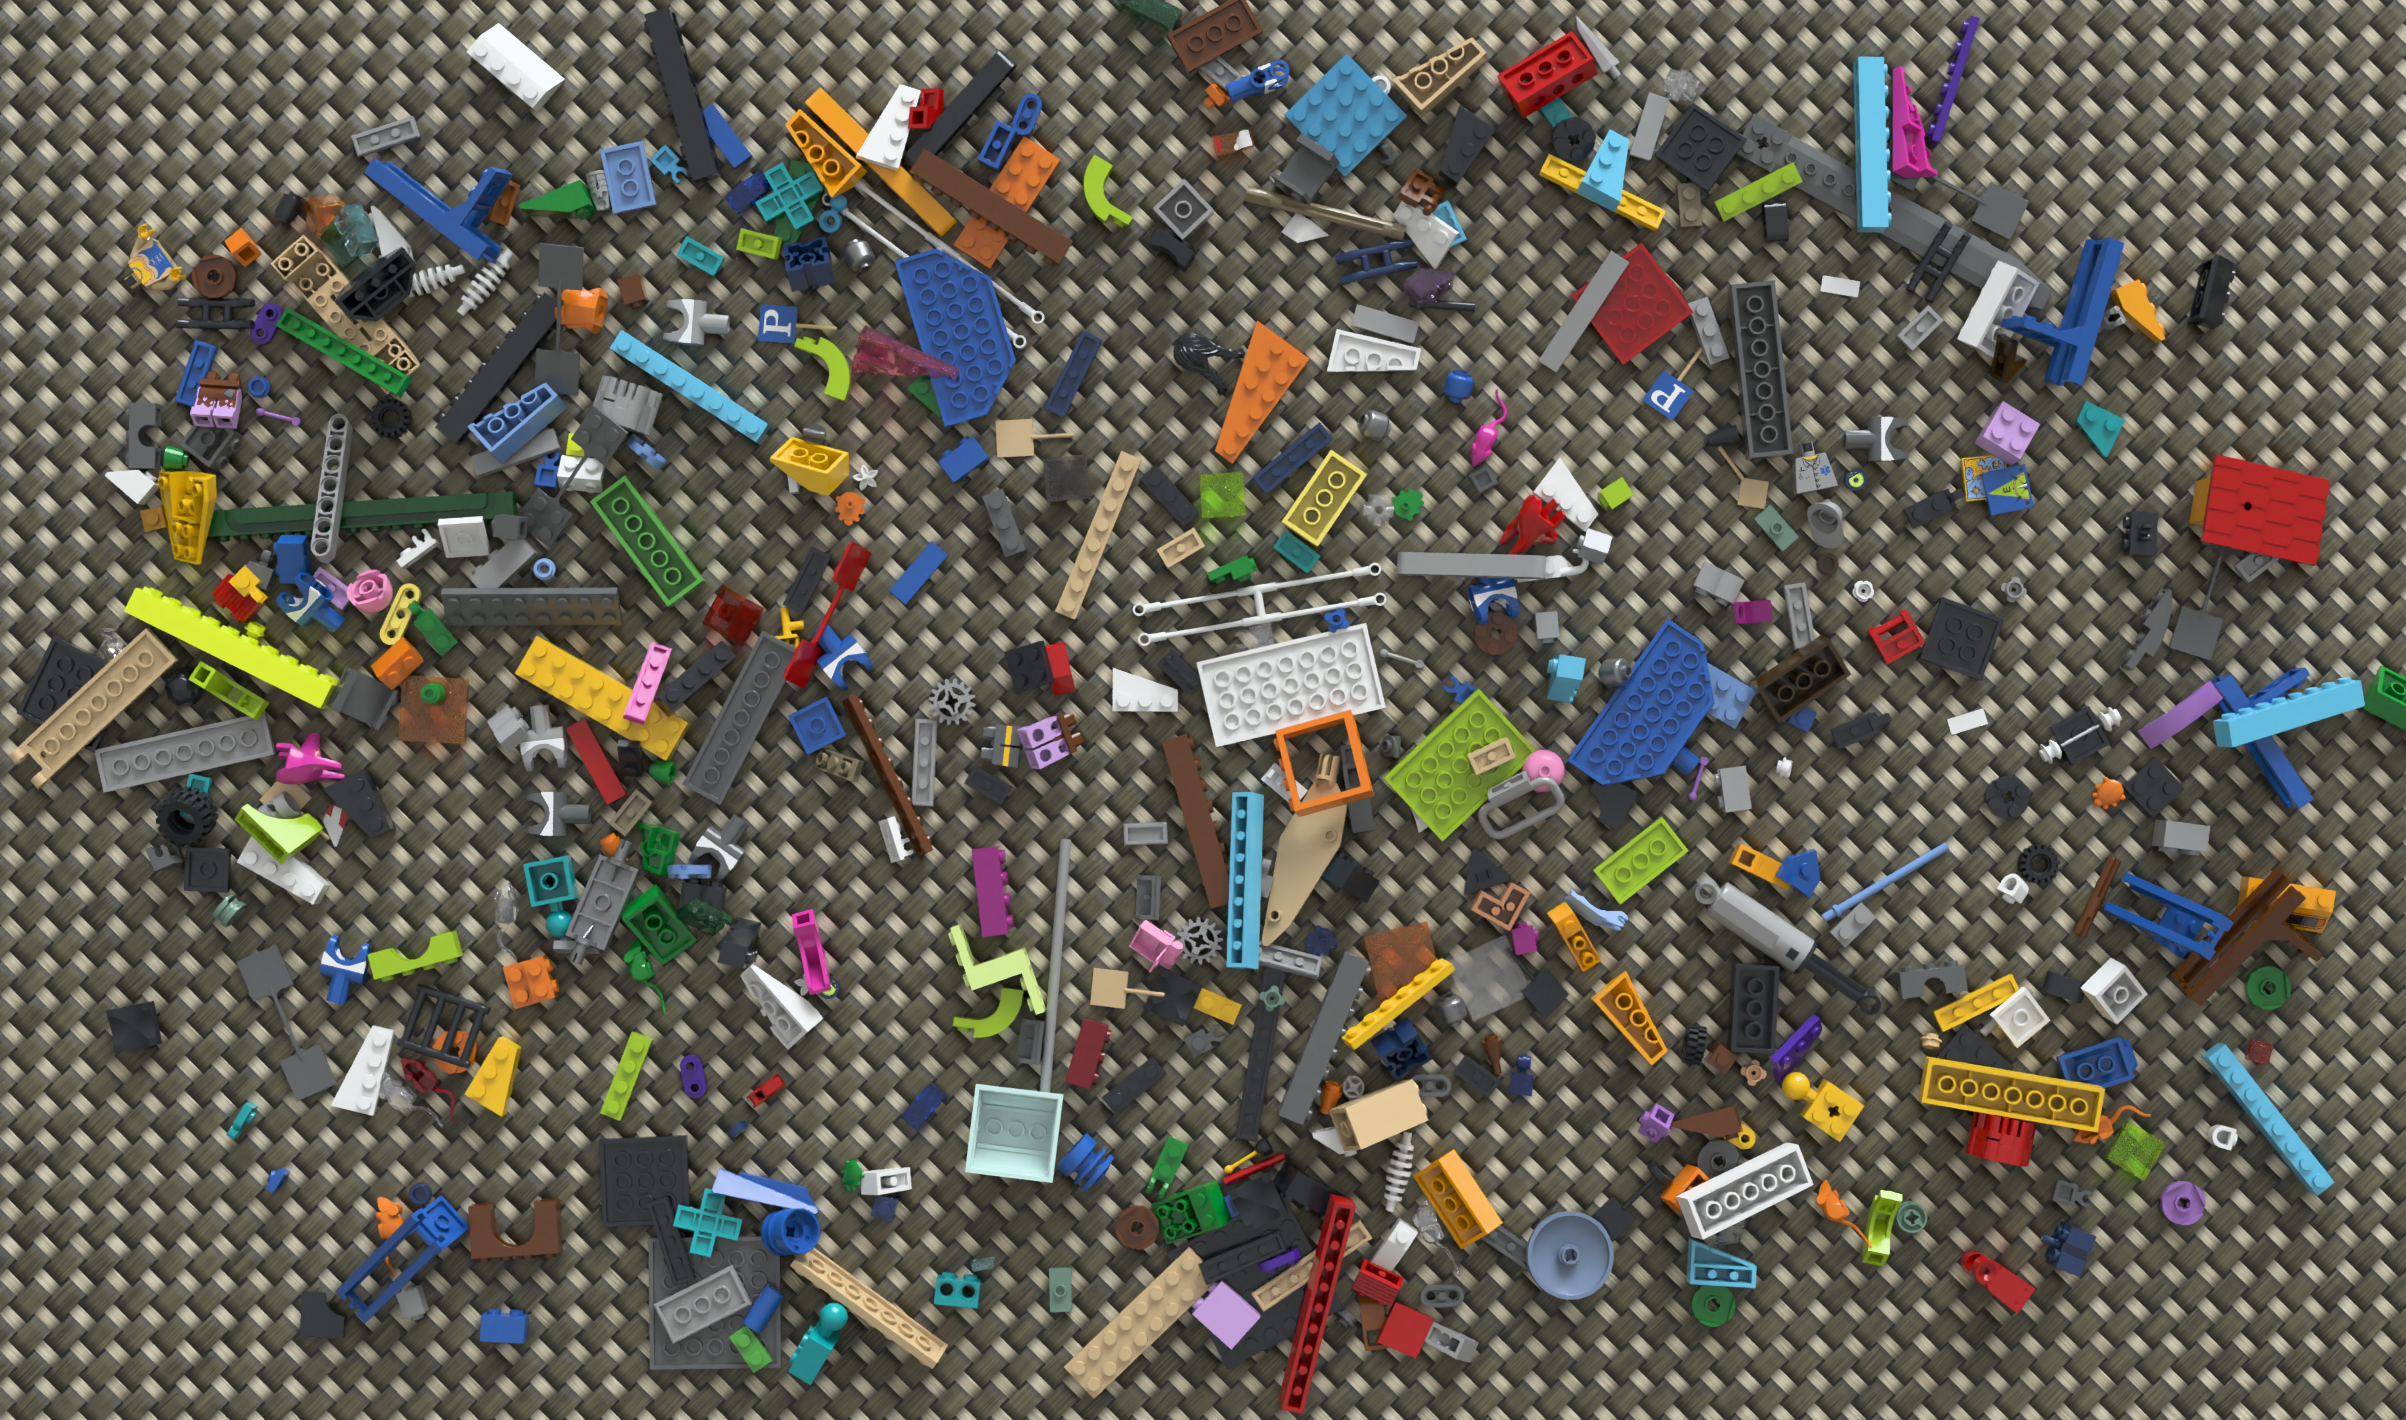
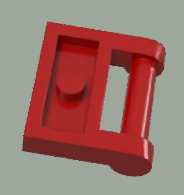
M1906 609L1899 612L1900 615L1881 626L1867 630L1870 639L1874 642L1886 665L1925 644L1924 639ZM1902 623L1906 624V629L1882 642L1879 637L1880 635Z

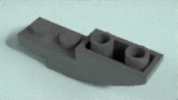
M2169 588L2162 589V591L2158 590L2152 598L2154 603L2140 615L2139 619L2141 621L2138 625L2145 631H2141L2134 640L2136 644L2133 649H2128L2122 657L2124 662L2121 666L2126 670H2134L2143 656L2147 658L2153 657L2165 636L2171 615L2172 590Z
M1351 745L1340 746L1346 790L1361 787ZM1370 798L1349 803L1348 807L1353 834L1375 831Z

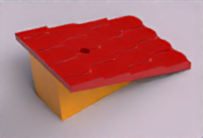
M2216 454L2214 455L2211 477L2198 480L2195 483L2189 524L2203 526L2200 542L2316 566L2330 480Z

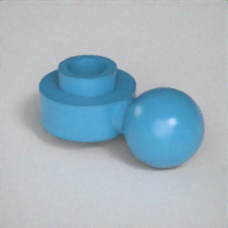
M842 194L835 198L831 197V210L823 212L819 218V225L825 232H835L842 225V217L839 212L843 211L847 206V199ZM829 217L834 218V224H831L829 222Z

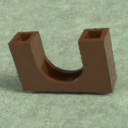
M559 1198L539 1199L534 1202L535 1230L533 1236L528 1242L519 1245L506 1242L498 1234L495 1223L494 1202L471 1204L468 1206L471 1259H478V1262H489L491 1258L500 1257V1261L513 1260V1256H521L522 1259H533L535 1255L543 1254V1258L557 1257L556 1253H560L563 1250Z

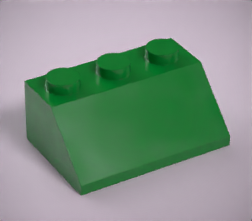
M2381 665L2365 694V706H2363V709L2392 725L2406 730V678Z

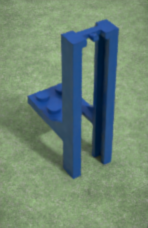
M373 158L364 173L477 261H481L484 257L489 262L495 263L504 250L481 232L478 227L513 177V174L508 170L491 166L485 169L480 176L481 180L477 186L470 190L467 201L454 208H450L392 162L387 161L384 164L380 160Z
M2104 238V240L2087 239L2085 241L2060 327L2054 328L2055 325L2048 322H2036L2037 318L2029 315H2024L2023 318L2012 316V318L2002 319L2001 328L2054 347L2044 381L2058 386H2063L2064 382H2072L2077 386H2083L2124 247L2123 242L2113 238Z
M2306 668L2291 669L2249 698L2245 696L2231 674L2225 676V678L2219 675L2211 680V682L2223 697L2217 703L2222 713L2237 714L2239 709H2253L2255 704L2272 703V699L2286 696L2288 689L2303 685L2306 682L2305 678L2310 674ZM2272 735L2244 744L2285 808L2300 809L2313 800V797Z
M2127 872L2122 880L2130 884V889L2158 901L2167 908L2160 921L2156 924L2110 902H2107L2104 910L2113 917L2137 927L2181 959L2189 951L2210 961L2216 952L2213 949L2224 931L2228 932L2233 925V922L2223 914ZM2205 922L2216 927L2214 933L2210 930L2208 931L2207 936L2210 937L2208 942L2201 940L2200 943L2194 941Z
M440 1195L426 1208H420L412 1214L336 1290V1293L344 1301L349 1298L351 1300L349 1307L353 1309L356 1306L360 1310L356 1313L357 1316L366 1323L422 1268L469 1229V1225L445 1198ZM416 1231L429 1247L367 1307L353 1290L409 1235Z

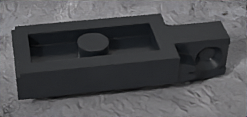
M1962 488L1950 493L1949 489L1941 490L1903 509L1912 529L1952 510L1957 506L1955 501L1964 497L1965 494Z
M1873 712L1829 730L1837 749H1841L1878 734L1883 730L1881 725L1892 720L1889 713L1877 716L1876 712Z

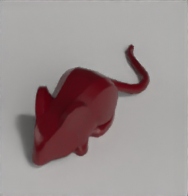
M402 1058L401 1064L405 1079L411 1080L418 1091L428 1093L432 1090L437 1093H446L451 1097L450 1117L455 1122L453 1118L455 1106L453 1093L447 1089L437 1087L439 1078L433 1071L425 1067V1061Z

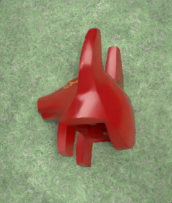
M1529 495L1525 499L1518 515L1507 526L1499 540L1502 545H1505L1515 535H1520L1517 543L1508 555H1521L1534 542L1550 545L1556 543L1558 533L1554 529L1562 523L1566 514L1560 509L1551 519L1548 518L1559 505L1555 499H1552L1544 508L1542 507L1541 498L1535 495Z

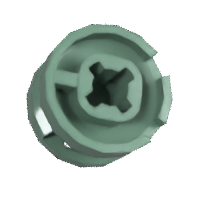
M232 893L219 904L212 917L219 918L222 921L221 924L226 928L245 910L243 907H246L247 904L243 901H238L236 895Z
M1904 1201L1901 1203L1894 1220L1902 1230L1908 1233H1916L1925 1227L1927 1213L1918 1203Z

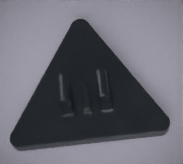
M1477 848L1472 849L1464 894L1469 895L1509 881V876Z

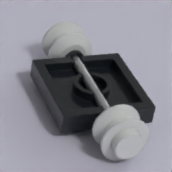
M2086 706L2050 726L2049 728L2058 743L2049 740L2047 747L2042 744L2040 745L2041 750H2039V754L2042 760L2052 764V758L2057 757L2061 759L2063 751L2069 764L2073 765L2110 745L2102 728L2112 731V725L2115 724L2119 727L2122 720L2119 712L2109 707L2107 714L2099 712V720L2097 721L2091 708Z

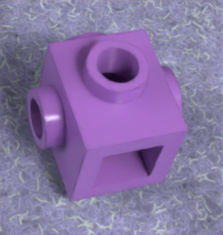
M1656 1103L1649 1112L1644 1111L1639 1119L1641 1125L1638 1132L1657 1143L1661 1137L1666 1138L1669 1134L1674 1114Z

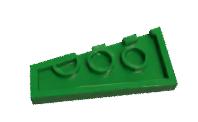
M791 160L788 173L793 181L813 171L823 189L821 193L805 201L811 214H813L816 204L826 187L811 164ZM785 212L778 216L774 236L783 238L781 247L799 241L806 226L796 231Z

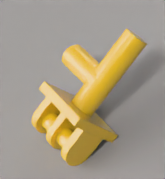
M781 607L783 636L775 637L796 648L800 644V638L797 634H792L791 631L804 629V621L790 622L789 608Z

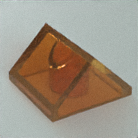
M333 193L304 197L303 204L307 228L320 238L346 203Z

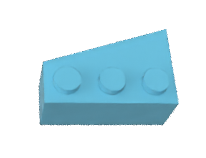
M1609 130L1579 185L1577 193L1613 212L1616 211L1621 202L1629 139Z
M1559 654L1549 660L1547 673L1551 674L1547 700L1573 703V697L1576 696L1577 692L1575 689H1579L1583 680L1586 658Z
M1689 1237L1686 1281L1689 1284L1756 1288L1757 1266L1754 1263Z

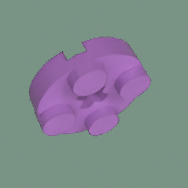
M2176 1181L2169 1184L2159 1197L2160 1208L2164 1216L2173 1223L2180 1225H2190L2197 1222L2201 1218L2206 1204L2205 1196L2201 1189L2188 1181ZM2181 1197L2188 1200L2185 1203L2186 1208L2184 1209L2177 1204Z

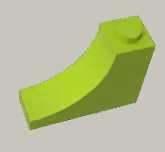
M249 804L243 806L235 818V821L281 865L315 841L323 830L320 823L309 813L294 819H277L256 811Z

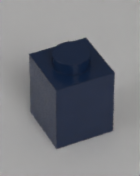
M889 1194L876 1195L871 1216L892 1222L900 1198Z

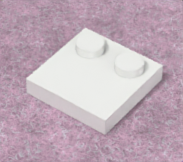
M483 516L439 519L438 527L446 558L490 555L491 549Z
M2024 987L2019 989L1990 1014L2016 1048L2051 1021Z

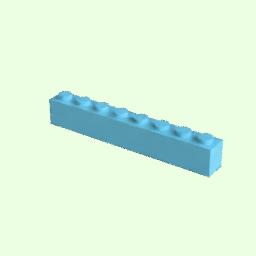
M1858 57L1853 63L1857 232L1883 233L1891 225L1892 220L1891 213H1888V205L1891 202V193L1887 187V183L1890 182V170H1887L1890 151L1886 149V141L1889 139V128H1886L1889 109L1888 106H1885V98L1888 96V86L1885 85V77L1887 76L1888 68L1887 64H1884V57Z
M623 330L620 331L610 346V349L756 443L760 444L771 427L769 424Z
M2343 677L2337 679V683H2323L2321 688H2307L2305 693L2288 694L2289 698H2274L2272 703L2255 704L2253 709H2239L2237 714H2222L2221 719L2213 721L2217 747H2236L2363 707L2365 702L2361 680H2351V677Z
M1232 792L1226 967L1235 969H1258L1264 795L1254 792Z
M2217 1043L2201 1055L2309 1193L2318 1196L2334 1183L2333 1179L2226 1044Z

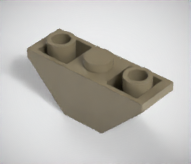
M821 748L816 756L814 768L848 781L858 782L864 761Z

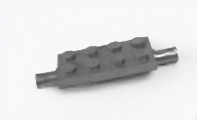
M620 839L614 856L609 858L601 854L599 855L565 934L577 942L569 961L582 965L588 948L592 946L607 952L641 872L639 869L627 865L626 862L629 852L634 845L633 843Z

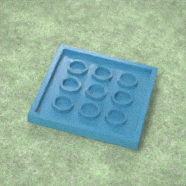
M1346 54L1285 114V117L1303 135L1333 153L1340 162L1336 169L1346 177L1407 115Z

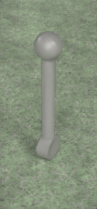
M1386 649L1380 651L1381 657L1388 656L1415 665L1416 668L1424 666L1422 660L1415 661L1389 653Z

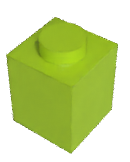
M1623 477L1599 491L1600 497H1598V500L1604 509L1608 508L1610 511L1634 494Z

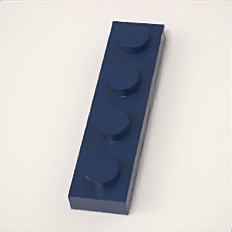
M1084 330L1082 331L1044 409L1062 418L1065 417L1103 341L1102 339Z
M1319 422L1252 478L1264 493L1268 494L1333 440L1332 436Z

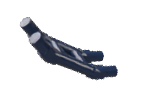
M1412 240L1392 241L1335 256L1337 264L1360 258L1363 271L1340 277L1341 284L1346 285L1390 273L1416 269V260L1393 264L1390 251L1412 247ZM1382 254L1384 266L1372 269L1369 256Z

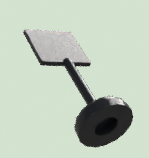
M1650 1160L1647 1164V1169L1653 1176L1624 1205L1612 1196L1591 1216L1605 1228L1612 1241L1636 1220L1627 1208L1656 1180L1664 1186H1668L1673 1182L1667 1172L1654 1160Z

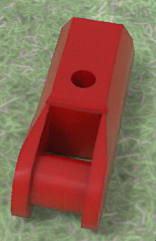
M776 1074L751 1092L746 1098L751 1100L754 1104L752 1107L755 1108L785 1087L786 1084L780 1075ZM759 1090L766 1096L762 1100L756 1094Z

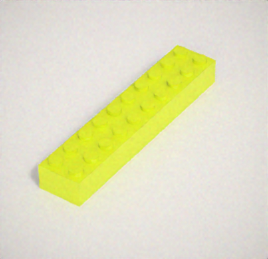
M146 586L143 589L135 588L124 612L320 709H330L327 704L337 686L338 679L327 674L319 675L317 674L318 669L310 665H299L298 659L289 655H279L280 651L269 645H259L260 641L245 635L240 636L241 631L231 626H220L221 621L210 616L203 615L202 617L200 616L201 611L192 607H182L181 601L172 597H162L163 593L157 589Z

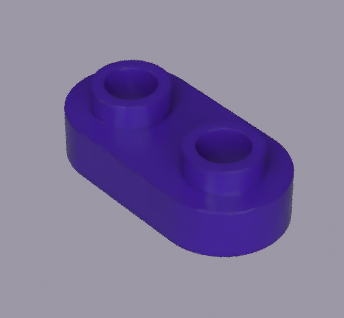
M268 303L262 307L254 322L255 327L250 331V336L254 342L260 345H267L273 340L279 328L276 324L284 313L280 306ZM273 310L274 316L269 318L268 312ZM263 329L264 335L259 337L258 331Z
M687 1055L680 1062L684 1089L689 1097L699 1098L707 1091L703 1062L697 1055ZM688 1062H692L695 1067L693 1070H689L687 1068ZM692 1084H698L699 1090L693 1091Z
M1299 1248L1288 1250L1258 1263L1260 1272H1266V1275L1278 1271V1267L1284 1264L1287 1267L1297 1264L1299 1262L1298 1259L1301 1257Z

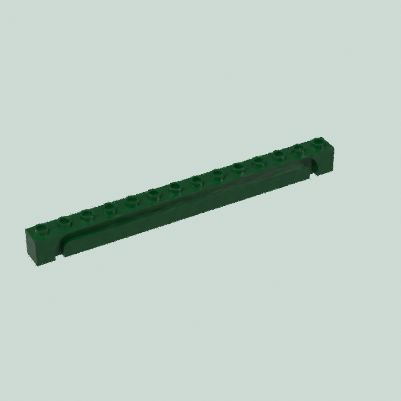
M513 491L343 502L339 530H346L347 533H360V529L368 528V532H381L383 527H390V531L403 530V526H412V529H425V525L433 524L434 528H439V519L483 516L484 524L489 525L495 515L518 516L517 495ZM317 504L214 510L209 528V537L216 538V542L230 541V537H238V540H252L251 536L260 535V539H272L274 534L295 535V533H303V535L312 536ZM334 506L327 507L325 512H330ZM330 526L325 527L322 531L328 532Z

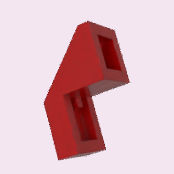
M921 89L920 107H910L908 129L930 128L942 113L943 89Z
M1065 642L1045 646L1055 683H1052L1054 696L1075 692Z

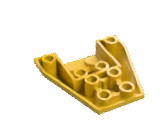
M193 470L159 471L158 486L160 488L174 559L196 565L201 564L217 499L216 475Z

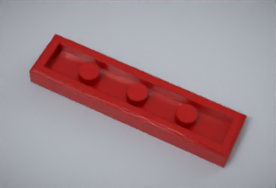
M586 718L567 727V733L606 804L609 805L627 795Z

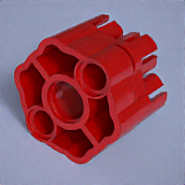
M1974 1111L1965 1153L1987 1160L2028 1167L2037 1123Z

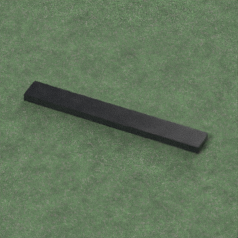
M1264 966L1260 993L1270 990L1271 986L1275 985L1279 988V993L1282 996L1286 971ZM1260 998L1235 1135L1237 1139L1257 1142L1280 1009V1005L1274 1007L1273 1011H1267L1264 1001Z

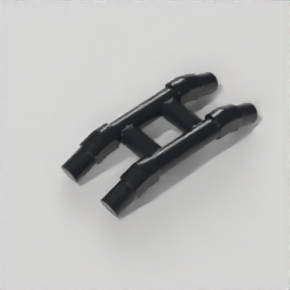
M1945 221L1941 229H1939L1906 287L1907 291L1914 293L1924 272L1935 277L1936 279L1925 298L1929 303H1933L1952 267L1972 237L1970 233L1964 232L1952 251L1944 248L1941 244L1953 226L1948 221ZM1936 253L1947 259L1941 271L1929 265Z
M178 297L177 306L202 308V320L177 319V328L246 330L255 327L253 320H232V308L254 307V299ZM211 307L223 308V321L211 320Z

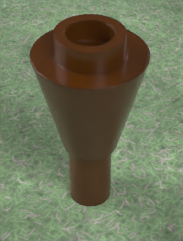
M1488 1034L1484 1036L1485 1039L1481 1040V1043L1491 1061L1493 1075H1499L1502 1073L1500 1066L1502 1037L1497 1036V1034Z

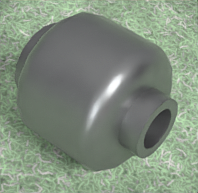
M854 239L846 244L843 256L852 271H860V273L870 270L871 265L875 261V255L869 243L860 239Z
M1368 410L1359 417L1357 427L1362 436L1380 441L1389 435L1391 424H1389L1387 415L1374 410Z
M1623 658L1606 659L1599 667V679L1608 687L1625 686L1632 676V668Z
M1447 993L1439 997V1001L1436 1003L1439 1020L1444 1024H1449L1450 1027L1460 1025L1462 1023L1461 1020L1467 1015L1463 998L1456 995V993Z

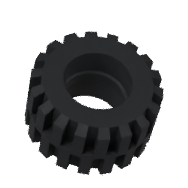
M181 787L173 791L159 805V809L156 811V816L158 817L155 820L156 824L160 825L158 827L159 832H163V837L165 839L169 838L171 840L170 843L175 844L177 842L181 847L185 845L191 847L194 844H199L217 824L218 814L215 813L217 807L212 805L213 799H208L206 797L207 793H200L198 788L191 790V787H185L184 789ZM179 810L189 813L195 824L189 823L182 816H179Z

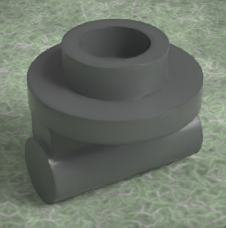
M1381 143L1378 147L1383 153V156L1379 158L1380 164L1388 166L1397 162V158L1400 156L1399 151H1393L1392 147Z
M811 424L803 429V436L806 441L821 445L826 439V431L819 424Z
M1385 736L1380 744L1382 754L1385 757L1400 758L1401 736Z

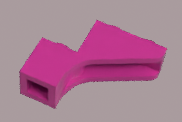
M813 909L792 914L793 929L801 953L809 994L813 995L831 990L828 960L821 943L820 928Z

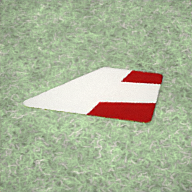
M330 804L323 823L333 845L336 847L348 814L342 808Z

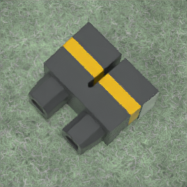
M1005 725L984 727L983 739L994 740L993 749L982 748L981 759L990 761L995 765L1019 768L1021 748L1003 747L1001 745L1021 746L1017 729L1022 727Z

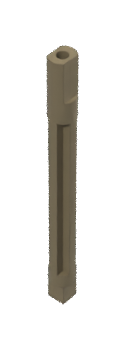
M1248 186L1245 201L1399 240H1403L1406 225L1312 202L1308 204L1303 200L1298 202L1292 197Z

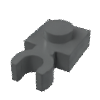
M1219 1024L1213 1025L1208 1033L1202 1028L1184 1038L1194 1058L1212 1049V1041L1218 1042L1225 1038L1224 1034L1219 1037L1214 1035V1030L1220 1027Z
M2056 1179L2050 1200L2074 1206L2075 1201H2077L2081 1206L2089 1207L2090 1204L2083 1202V1196H2092L2093 1193L2088 1190L2078 1191L2079 1185Z

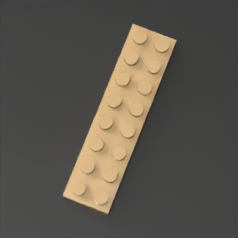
M1190 1246L1064 1366L1093 1398L1097 1397L1212 1285V1283L1205 1284L1198 1266L1199 1263L1204 1261Z
M813 1248V1250L806 1254H798L790 1265L797 1274L805 1276L815 1287L827 1292L833 1300L842 1303L851 1313L860 1316L869 1326L875 1327L887 1339L893 1340L900 1345L905 1352L911 1353L918 1358L921 1364L933 1369L947 1348L948 1344L817 1249Z

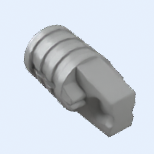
M604 170L587 173V184L596 210L598 212L609 210L610 196Z

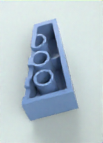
M545 382L522 395L519 401L515 403L509 402L503 406L504 409L494 415L490 413L483 417V421L477 424L472 423L467 427L496 460L503 464L566 410L567 407Z

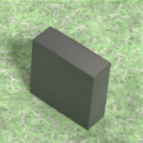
M1488 464L1468 475L1478 494L1498 484Z

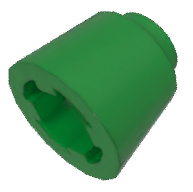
M166 446L163 460L164 469H183V467H188L189 454H185V450Z
M431 682L421 689L420 696L427 705L438 706L444 702L446 691L441 684Z
M657 760L656 763L653 762L651 764L649 775H652L654 780L670 786L675 778L676 762Z

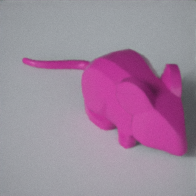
M1496 389L1495 394L1503 409V416L1489 425H1481L1477 431L1474 443L1470 447L1473 467H1476L1490 456L1498 437V431L1494 427L1502 423L1507 417V408L1498 395V389Z

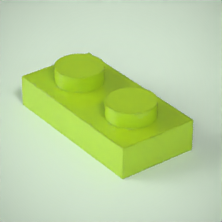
M741 228L736 250L778 259L783 238Z

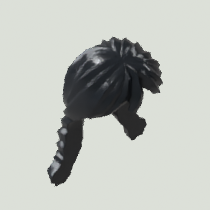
M1186 333L1177 341L1173 354L1178 365L1188 371L1203 375L1215 386L1217 393L1220 396H1224L1227 388L1224 387L1216 372L1209 367L1208 358L1217 356L1227 359L1244 358L1245 351L1243 348L1231 350L1230 348L1221 347L1208 337L1197 333Z

